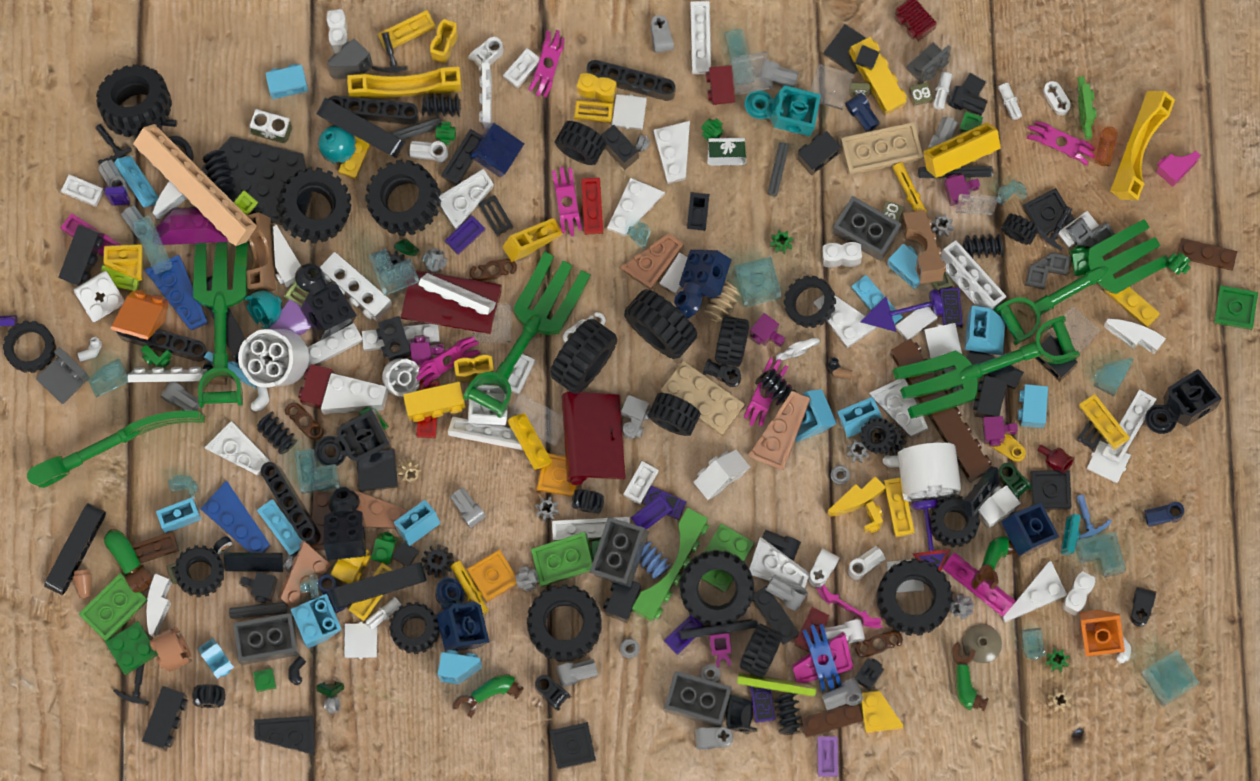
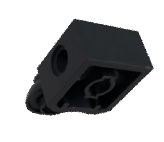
M308 263L297 269L295 281L302 290L309 293L301 307V311L319 339L322 340L353 324L357 314L339 286L327 283L323 270L315 264Z
M1197 369L1168 387L1164 395V405H1155L1147 410L1145 422L1152 432L1166 434L1175 428L1176 423L1187 427L1218 407L1222 398L1202 372ZM1156 419L1162 420L1163 423H1159Z
M372 408L339 425L337 437L327 436L318 441L315 447V455L320 464L326 467H336L345 460L346 456L357 462L390 445L391 440L375 409ZM333 446L336 449V454L334 456L328 455L326 452L327 447Z
M339 487L334 491L328 504L332 512L324 516L323 546L327 561L366 557V524L363 512L356 510L360 504V499L354 491L349 490L347 487Z

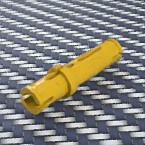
M903 162L895 164L892 169L907 196V202L911 204L914 212L925 210L927 213L920 199L921 195L916 191Z
M462 561L452 564L451 568L468 597L467 601H474L480 604L483 615L488 613L489 609L481 598L482 594L480 591H477Z

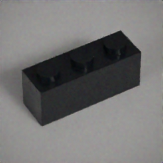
M78 224L58 278L77 286L90 280V271L98 260L97 253L104 244L105 234Z
M162 686L142 739L145 745L166 752L168 747H172L174 742L173 733L175 729L179 728L181 718L179 717L182 710L185 711L188 705L185 693Z

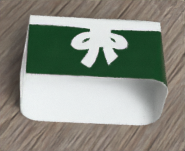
M255 109L250 123V133L269 140L286 143L292 131L290 119ZM258 116L267 117V122L263 126H257L255 124L256 118ZM275 119L285 122V127L281 131H275L272 128V122Z
M709 138L708 165L746 164L745 138Z

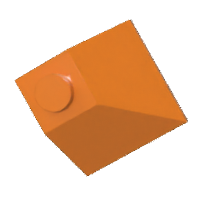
M1104 610L1080 612L1086 657L1125 652L1120 614Z

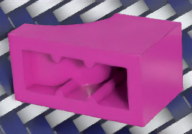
M1196 150L1190 155L1177 157L1171 153L1167 158L1164 156L1157 165L1159 167L1156 173L1174 187L1199 161L1201 155Z

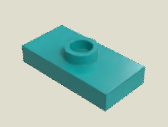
M1073 514L1066 517L1060 552L1063 555L1075 553L1076 542L1080 537L1078 529L1081 515Z

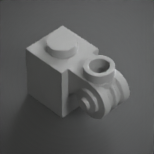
M631 395L627 396L621 410V417L631 420V422L625 423L623 426V435L627 439L641 437L644 430L642 424L644 420L648 421V412L650 410V403Z

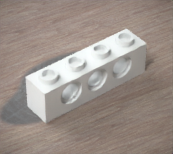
M956 240L942 250L941 260L945 261L946 273L976 306L994 310L1007 297Z
M336 252L320 267L325 274V281L337 284L342 293L349 297L348 301L356 308L358 306L362 308V313L371 320L373 318L378 321L392 306L391 300ZM338 273H344L345 277L343 279H337L336 275ZM352 285L359 286L357 291H350ZM366 297L373 298L371 303L363 302Z

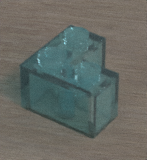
M387 249L368 255L384 295L420 282L411 258L393 265Z
M314 449L294 452L299 488L302 494L340 487L336 464L318 467Z
M1116 532L1077 541L1076 551L1080 564L1099 559L1104 578L1123 574L1126 570Z

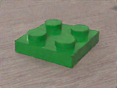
M1220 285L1214 324L1252 330L1258 292Z
M139 621L105 642L125 676L140 665L158 656L157 651L152 649L150 639Z

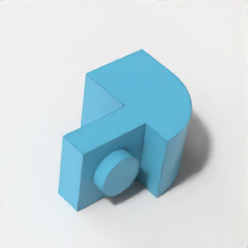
M214 638L197 648L216 678L226 676L234 668Z

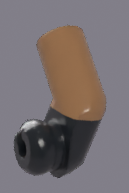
M831 357L827 363V368L836 378L851 380L852 370L842 369L838 363L839 360Z
M207 363L203 366V369L209 371L213 369V365ZM225 376L216 377L209 383L226 385L228 378Z

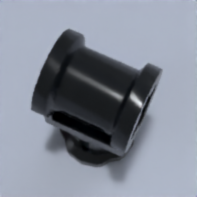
M711 359L707 360L703 375L708 374L716 377L729 387H736L740 384L741 373L737 367L724 364L719 365L712 362ZM735 374L736 378L733 377L732 380H730L729 376Z

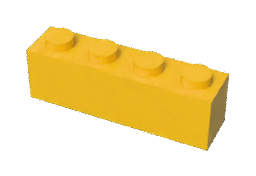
M871 36L850 47L848 52L854 63L862 45L879 52V45L875 40H872ZM879 53L872 71L856 64L865 82L870 84V91L884 116L906 104L907 95L903 89L899 88L897 77L894 73L890 72L889 64L885 57H882Z
M987 122L923 151L926 170L937 178L954 169H959L965 164L974 162L985 155L992 154L1001 148L998 129Z

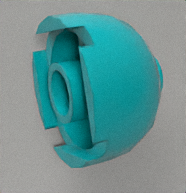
M333 125L327 127L320 134L318 148L328 162L336 164L335 162L343 163L354 154L356 138L351 133Z
M260 290L247 296L246 301L248 300L249 304L246 307L256 324L260 321L264 325L261 328L268 329L277 322L282 313V301L277 295L267 290Z

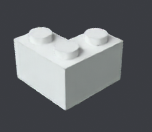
M737 450L730 453L726 451L719 458L716 456L708 462V468L702 469L697 474L699 477L693 483L709 500L719 495L728 484L740 479L750 466Z

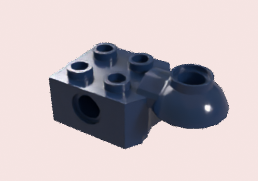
M690 249L679 282L683 290L677 293L674 298L676 308L687 318H690L699 310L702 297L716 298L721 295L732 259L718 250Z
M449 577L441 579L436 587L435 598L442 606V610L436 616L445 653L447 650L477 649L489 643L481 605L474 601L462 604L464 591L460 583Z

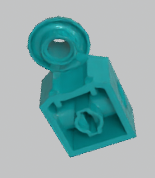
M785 85L779 90L775 99H773L768 93L756 90L747 95L745 109L755 119H770L773 127L776 129L810 137L815 128L821 94ZM755 105H760L762 109L757 108Z

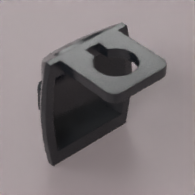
M730 695L726 711L727 729L745 734L757 732V728L751 727L753 712L751 700Z

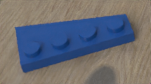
M180 255L145 269V272L165 298L169 300L171 306L191 331L209 324L201 304L193 298V285Z
M227 480L200 508L201 511L249 553H265L271 546Z

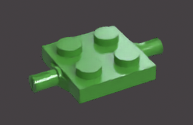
M1082 76L1077 78L1078 105L1082 132L1085 134V139L1090 140L1093 138L1091 128L1094 125V119L1097 118L1096 108L1092 106L1094 91L1090 90V83L1085 84V77Z

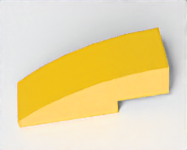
M876 477L862 489L855 484L828 510L827 514L830 517L838 516L864 507L867 503L874 501L884 493L886 487Z

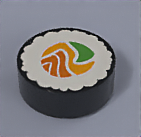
M227 536L222 537L214 544L213 549L220 555L226 552L233 542Z

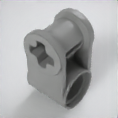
M662 15L654 16L651 21V34L655 53L674 50L667 19Z
M726 727L695 729L696 749L698 750L729 747L733 742L732 732ZM722 733H726L729 736L725 742H722V739L719 738L722 737Z

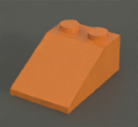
M141 290L132 291L126 297L112 324L111 330L148 340L165 322L169 300H165L162 296L147 295Z

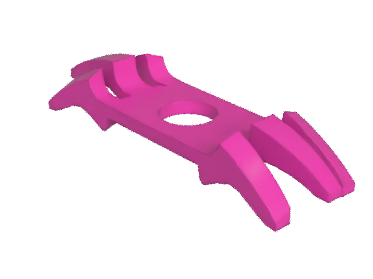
M546 30L541 56L536 72H534L533 80L528 88L529 91H532L540 78L536 93L537 97L540 96L545 85L543 97H547L553 84L555 70L565 43V38H560L559 30L555 31L551 45H549L551 42V32ZM545 58L552 60L553 65L551 68L544 66L543 61Z
M1035 121L1034 125L1036 126L1029 125L1027 128L1042 135H1028L1027 139L1037 141L1042 145H1047L1067 154L1070 158H1074L1086 166L1088 161L1079 153L1092 159L1095 158V155L1091 152H1094L1095 148L1091 144L1059 131L1047 123ZM1064 137L1067 140V144L1060 147L1056 144V139Z
M560 167L561 185H558L555 170L552 171L560 214L561 231L565 233L564 220L567 219L572 237L574 236L573 218H576L578 230H582L574 189L572 168H569L570 184H567L564 168ZM570 197L573 203L571 206L565 207L561 203L562 199Z
M474 337L459 340L456 345L431 360H426L419 368V374L416 377L417 381L426 376L423 384L427 387L432 380L439 378L442 373L454 367L456 360L479 355L480 352L478 350L467 351L471 347L478 345V341H474ZM450 355L451 362L448 365H443L444 357Z
M772 358L768 360L762 373L769 370L773 362ZM778 359L772 367L776 371L778 370L781 360ZM786 365L779 373L782 378L788 369ZM762 382L757 385L744 414V418L747 419L752 407H755L750 417V426H753L760 410L762 413L759 418V426H763L772 402L770 398L773 393H770L768 398H763L760 395Z
M824 584L821 587L822 589L817 587L819 595L828 605L831 603L837 604L863 621V626L869 628L883 627L880 625L882 619L871 618L865 610L860 612L839 599V595L831 594Z

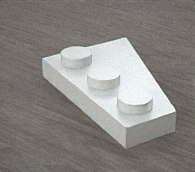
M482 63V76H480L482 93L479 94L480 105H483V111H479V122H483L484 129H491L492 74L490 63Z
M690 121L653 130L667 184L686 180Z
M484 169L439 197L441 200L440 207L455 230L462 225L478 206V203L494 187L493 182Z
M630 178L607 227L608 230L625 237L639 223L640 219L654 207L655 203L665 195V192Z
M905 379L896 380L870 392L871 397L910 437L928 430L923 416L910 418L907 409L917 404L914 398L903 399L900 389L908 386Z
M232 421L205 447V449L256 475L261 473V467L264 463L271 462Z

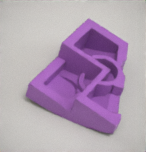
M289 299L282 309L280 318L269 329H288L298 335H302L312 326L301 311V306Z

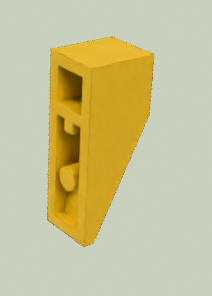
M552 218L510 235L502 248L511 262L528 256L560 237L563 233L556 220Z

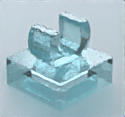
M639 222L637 228L629 227L627 234L630 235V238L639 247L645 248L651 230L645 223Z
M317 574L310 575V582H300L301 593L311 592V598H319Z

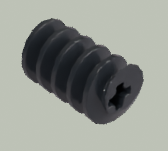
M426 92L422 101V116H424L426 111L428 116H432L434 111L438 117L442 111L444 117L447 116L448 112H450L451 117H454L456 112L458 117H460L461 99L458 93L452 99L450 93H448L447 98H444L443 93L437 98L436 93L433 92L430 98L428 92Z
M214 150L203 157L207 176L222 192L231 190L235 187V184H229V182L233 181V178L227 177L231 174V171L225 170L229 167L228 163H223L227 160V157L221 156L225 151Z
M981 234L979 239L977 235H973L972 239H970L969 235L965 236L963 248L972 258L974 253L977 254L978 259L981 258L982 253L985 254L986 258H988L989 253H992L993 258H996L997 252L1000 253L1001 258L1003 257V242L999 234H996L994 238L992 234H988L987 239L984 234Z
M771 368L762 373L755 381V384L757 385L762 382L760 389L763 390L767 387L768 389L765 394L773 393L770 399L778 398L776 402L778 406L782 403L784 404L792 391H797L792 389V386L787 384V381L782 379L780 374H776L777 371L774 368Z
M272 411L259 421L257 430L259 433H263L262 436L264 438H268L269 443H273V447L278 449L279 454H284L296 444L297 439L292 440L295 435L294 433L287 435L290 430L289 428L282 430L283 422L277 424L279 417L272 419L274 415Z
M796 693L781 694L774 699V702L779 704L775 707V710L780 712L776 715V718L782 719L777 722L779 727H783L778 730L781 735L803 733V731H798L797 729L803 725L796 722L802 718L799 715H795L796 712L800 711V708L794 707V705L799 703V700L793 699V697L798 695Z

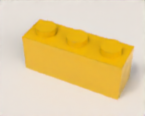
M460 382L403 394L409 421L413 420V422L422 421L424 417L428 416L433 418L440 417L446 412L459 413L462 409L466 408Z

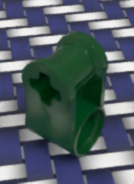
M1004 463L998 469L1000 482L1004 486L1007 485L1017 499L1026 490L1032 489L1029 481L1012 463ZM1002 469H1009L1011 476H1004Z

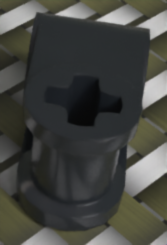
M1141 587L1136 588L1131 613V621L1135 626L1142 627L1148 622L1154 605L1156 591ZM1139 613H1142V619H1139Z
M541 675L536 679V691L557 711L560 710V706L567 698H571V695L547 675ZM546 680L549 683V687L546 690L540 689L538 687L540 681Z

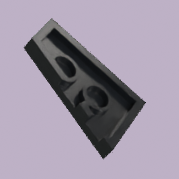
M313 715L254 720L255 740L316 756Z

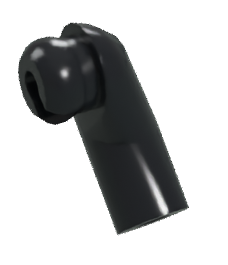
M300 655L288 668V679L294 685L301 684L302 677L299 670L306 663V660Z

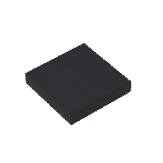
M845 24L823 52V55L854 75L858 68L848 51L851 46L867 38Z
M1057 188L1024 204L1023 209L1033 225H1038L1044 234L1049 235L1055 231L1056 224L1067 205ZM1071 213L1064 227L1075 220Z
M394 449L378 450L357 461L360 492L398 488Z
M1067 470L1065 473L1060 471L1030 472L1032 506L1042 503L1045 510H1071L1070 470Z
M588 722L549 730L558 770L596 761Z

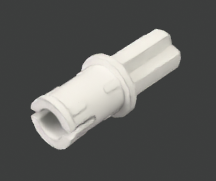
M948 72L941 73L938 87L935 89L936 96L933 104L935 109L942 110L944 108L947 95L950 93L949 86L953 75Z
M1004 83L1000 85L998 90L1004 100L1003 105L1007 107L1011 119L1017 120L1021 118L1022 114L1016 102L1017 97H1014L1010 84Z
M393 597L382 608L378 607L379 610L366 620L367 626L370 629H374L385 619L388 620L389 616L399 609L401 603Z

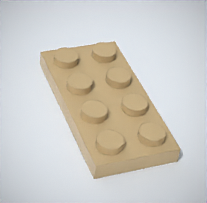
M914 122L841 138L849 175L894 166L900 162L908 163L923 159Z
M682 361L660 390L661 393L677 396L694 405L701 413L699 420L721 436L724 435L745 407L744 403L684 361Z

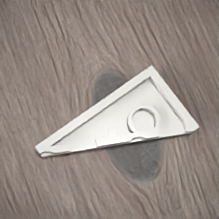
M1051 561L1047 563L1003 617L1004 623L1067 596Z

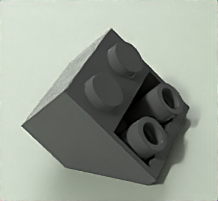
M353 39L346 42L338 54L332 55L327 65L333 79H347V75L365 74L372 68L373 63L370 53L358 41Z

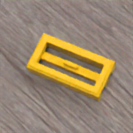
M576 100L574 120L612 123L613 103ZM579 106L609 109V111L595 109H580ZM579 113H583V114H594V115H605V116H608V117H604V116H593V115H581V114H579Z

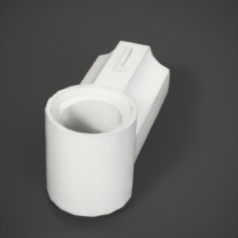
M412 141L410 145V158L434 160L435 162L443 163L449 156L445 144L440 141L434 143ZM443 149L442 154L435 155L436 150Z
M875 546L858 559L853 560L848 568L849 577L853 580L862 579L865 574L886 560L883 552ZM859 566L862 572L855 573L852 567Z
M859 619L845 622L843 625L824 628L828 641L842 632L845 633L848 643L859 642L865 639L862 623Z

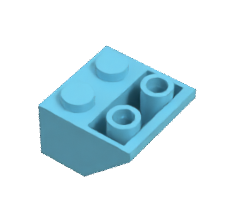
M972 305L967 315L964 350L1003 355L1005 322L1002 317L991 308Z
M327 594L291 609L307 648L327 641L342 630Z
M447 650L446 653L441 652L438 669L440 682L460 685L482 669L481 658H477L478 655L466 653V656L458 655V652L453 650Z

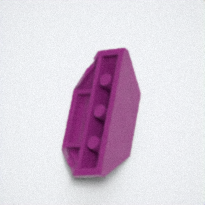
M197 207L173 208L154 229V246L229 242L228 238L221 231L217 230L215 225L208 218L204 217Z

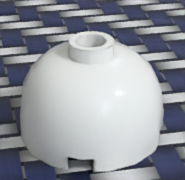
M396 358L390 361L385 366L382 374L384 386H386L390 393L397 396L415 392L420 386L418 384L419 381L416 379L419 374V366L414 361L406 358Z

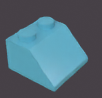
M822 389L803 393V395L811 399L797 434L796 442L820 434L836 425Z

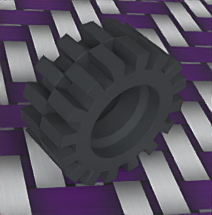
M1012 213L1008 214L1001 227L1005 235H1009V238L1015 239L1014 241H1019L1025 245L1032 243L1038 228L1031 221H1027L1028 219Z
M879 417L869 419L870 422L866 421L864 423L865 426L861 428L862 433H860L863 446L875 454H884L885 451L889 452L890 448L895 446L894 441H897V432L894 426L886 419H880ZM876 429H883L885 431V439L880 443L873 442L871 437Z

